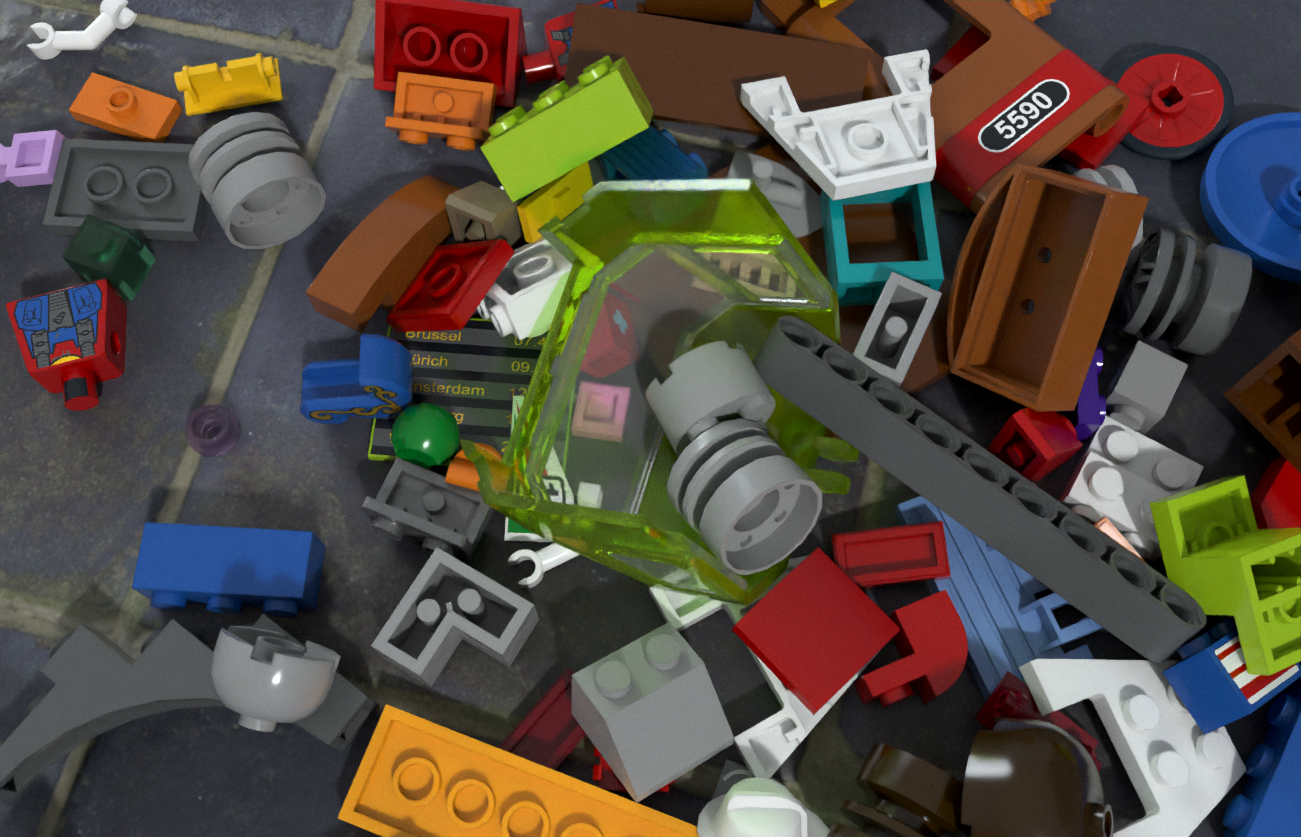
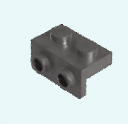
M396 458L376 499L367 496L361 507L370 520L373 521L371 528L388 538L401 541L403 536L407 535L423 542L421 549L430 555L438 547L451 556L455 555L470 561L497 505V501L494 496L445 483L446 477Z

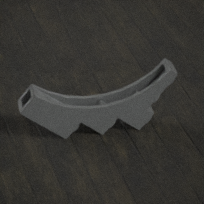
M262 614L256 622L252 621L245 625V627L287 634V641L305 647L265 614ZM174 619L148 636L141 647V655L136 660L131 658L105 635L83 624L75 631L63 636L52 648L50 659L39 670L56 685L50 691L38 696L24 713L25 719L7 739L0 741V800L13 802L49 766L89 739L131 720L174 709L226 707L213 690L210 671L214 648L191 629ZM336 671L333 684L325 701L312 715L292 722V724L300 726L324 743L342 752L379 705Z

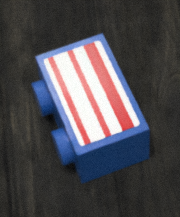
M1231 616L1180 647L1177 652L1182 659L1162 672L1205 735L1254 712L1300 678L1301 665L1298 662L1270 676L1248 674L1243 650L1239 642L1235 618Z

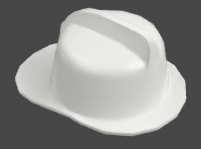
M762 777L745 778L731 786L726 794L708 802L699 814L697 826L698 837H827L830 831L815 813L804 807L784 785L772 779Z

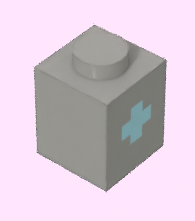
M1138 340L1120 361L1104 393L1106 416L1145 435L1164 417L1188 364Z

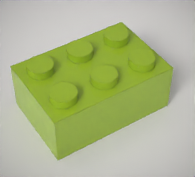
M609 55L603 57L582 70L583 74L577 77L579 83L569 88L564 80L539 95L540 98L532 103L534 106L532 110L525 112L522 105L499 117L496 120L497 123L488 128L491 136L480 149L512 202L521 199L649 128L654 110L625 57L614 63Z

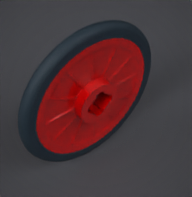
M1173 46L1149 48L1124 60L1109 77L1111 81L1150 103L1142 118L1120 142L1126 148L1141 156L1167 161L1193 157L1213 146L1230 125L1234 110V96L1231 85L1226 75L1213 61L1193 50ZM1169 99L1173 105L1171 107L1164 106L1163 100Z

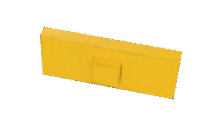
M588 161L544 185L517 206L526 242L534 244L595 194Z

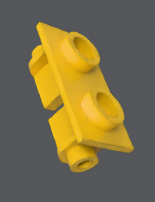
M256 53L254 57L227 61V67L219 68L217 63L194 67L185 65L182 67V71L174 73L178 91H184L187 116L283 100L278 59H274L273 56L264 57L262 53Z

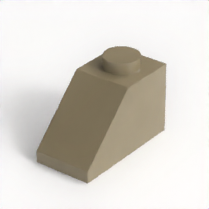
M483 181L449 194L445 201V206L456 244L505 239L510 247L516 250L524 237L517 206L525 201V199L521 198L512 202L503 186L497 188Z

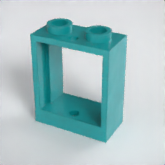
M930 181L835 201L822 189L819 199L831 306L876 305L892 272L936 291L939 290L944 280ZM911 202L919 261L850 264L843 205Z

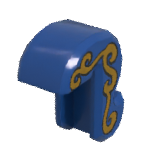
M362 334L360 337L359 358L315 361L308 364L302 370L303 383L300 413L306 419L316 423L340 424L348 420L349 415L364 418H386L399 415L413 404L414 362L412 354L401 343L389 337Z

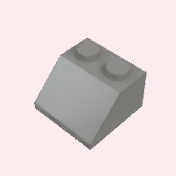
M671 622L662 625L572 675L571 714L636 803L734 743L733 733L704 662Z

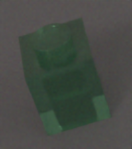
M89 214L62 256L85 283L107 279L124 299L131 302L156 261L134 230Z

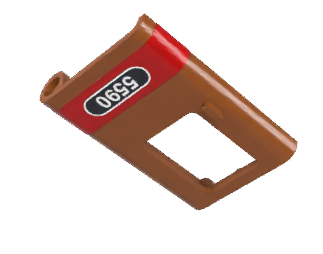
M837 0L822 9L815 4L796 19L787 30L785 36L870 49L862 101L893 96L882 74L884 58L836 19L837 14L857 0ZM943 0L990 38L980 48L931 85L932 93L930 97L931 117L934 120L936 169L933 178L977 215L996 185L1017 163L1041 168L1085 131H1088L1094 137L1103 135L1122 117L1130 103V97L1007 1Z

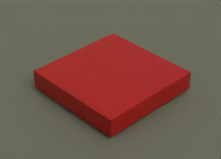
M505 239L437 246L387 315L385 321L396 332L462 330L515 251Z

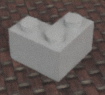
M436 547L371 647L387 661L429 687H432L462 639L510 667L539 621V617L534 604Z

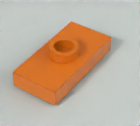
M93 72L69 108V112L75 120L140 142L164 143L183 111L175 99Z

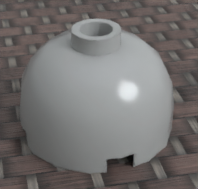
M229 626L228 631L224 628L220 630L213 652L210 671L213 690L227 708L240 713L238 720L240 725L252 730L273 732L277 722H296L312 715L325 701L333 684L341 656L333 650L308 640L305 647L287 641V634L254 627Z

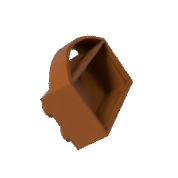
M1017 163L996 185L984 202L971 225L958 257L952 279L947 314V349L950 372L1037 412L1074 411L1149 197L1059 171ZM1050 249L1052 257L1049 262H1046L1045 253ZM1030 301H1033L1034 310L1030 314L1028 304Z

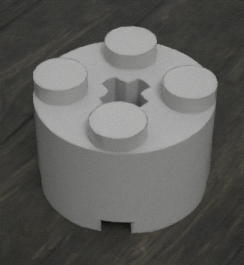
M715 341L683 354L668 365L673 374L662 385L655 378L647 389L646 400L678 457L701 433L724 421L740 418L754 421L768 434L769 430L765 422L772 415L776 406L774 397L744 347L737 342L735 349H730L726 341Z

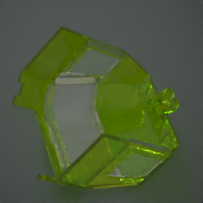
M753 179L600 181L582 195L586 204L564 221L555 216L537 230L572 264V268L502 461L473 441L459 439L466 458L475 465L480 478L477 486L484 503L530 532L636 579L649 587L748 606L787 569L791 554L772 567L749 575L736 574L717 559L701 540V534H698L669 502L667 483L671 469L679 457L648 404L646 392L655 378L662 385L673 374L668 365L674 360L699 346L711 342L726 341L730 349L736 348V342L742 344L751 361H753L778 319L783 316H794L802 319L842 347L838 294ZM766 384L776 401L772 415L765 422L769 430L767 435L779 445L786 454V457L791 458L815 482L823 493L848 495L851 479L839 472L815 469L818 456L835 462H857L859 450L845 440L824 437L826 427Z

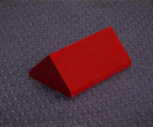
M376 0L374 89L396 92L398 72L493 83L497 86L495 105L512 108L515 106L523 73L521 56L527 55L522 8L463 0Z

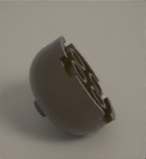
M994 717L995 727L992 731L979 730L968 758L961 806V824L971 825V837H1112L1113 812L1111 806L1105 802L1099 771L1093 758L1077 738L1059 726L1034 719Z

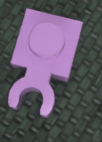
M57 130L14 134L11 147H5L0 143V183L9 180L17 187L52 184L63 138L66 137Z

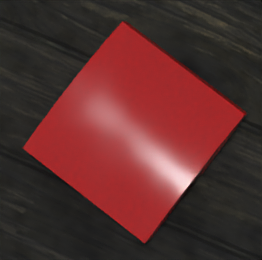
M818 547L752 607L731 630L798 700L815 715L901 629Z

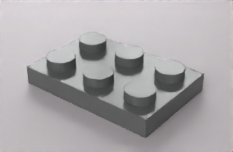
M63 138L42 225L51 235L120 238L112 235L109 231L116 229L133 239L199 242L207 200L188 169L189 153L194 144Z

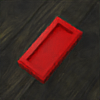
M943 521L832 534L835 564L860 589L951 579Z

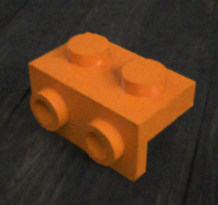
M398 72L393 117L386 116L385 127L399 133L398 140L402 142L428 145V137L447 139L446 147L475 151L476 143L484 144L491 136L488 128L493 125L497 86L493 83Z

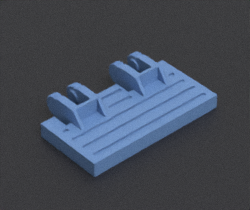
M919 496L896 506L894 513L900 526L943 521L951 579L928 581L933 594L946 589L964 625L968 641L966 661L985 701L992 694L1007 671L1027 685L1019 667L1032 660L1094 659L1087 644L1065 654L1060 646L1102 629L1101 625L1086 616L1080 619L1078 623L1060 629L1052 611L1067 604H1072L1056 593L1036 600L1035 596L1050 589L924 497Z

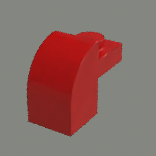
M946 589L899 608L889 616L901 629L892 639L902 659L862 675L854 684L863 706L878 699L883 708L899 703L915 695L911 687L913 684L925 705L944 693L957 681L966 663L968 641L964 625Z

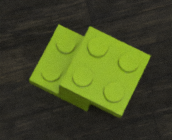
M1244 475L1226 476L1150 502L1149 505L1168 579L1193 597L1201 606L1205 615L1234 616L1248 674L1270 676L1300 662L1301 527L1258 529Z

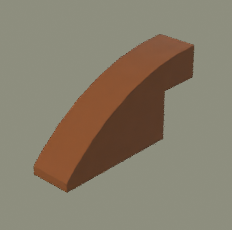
M427 175L405 185L384 200L343 241L305 292L315 311L360 333L363 332L378 307L390 312L436 247L445 245L452 235L453 231L445 201L449 194L461 190V188L432 175Z

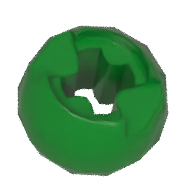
M420 403L418 406H410L399 414L392 425L391 441L395 454L400 459L425 469H430L433 465H442L450 461L459 447L460 432L456 418L446 409L434 404Z

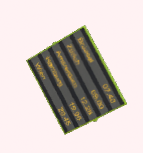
M470 318L462 330L396 332L390 325L388 326L387 337L401 343L412 354L414 362L413 404L410 406H418L420 403L434 404L446 409L456 418L460 432L459 447L451 460L442 465L449 466L456 453L462 447L472 443H483L492 446L502 455L506 464V470H509L513 396H524L559 474L565 408L570 400V395L567 393L570 368L565 367L555 324H552V327L542 335L526 337L522 340H519L513 333L501 337L490 319ZM399 415L374 418L368 451L369 460L394 462L396 458H399L395 454L391 441L392 425Z

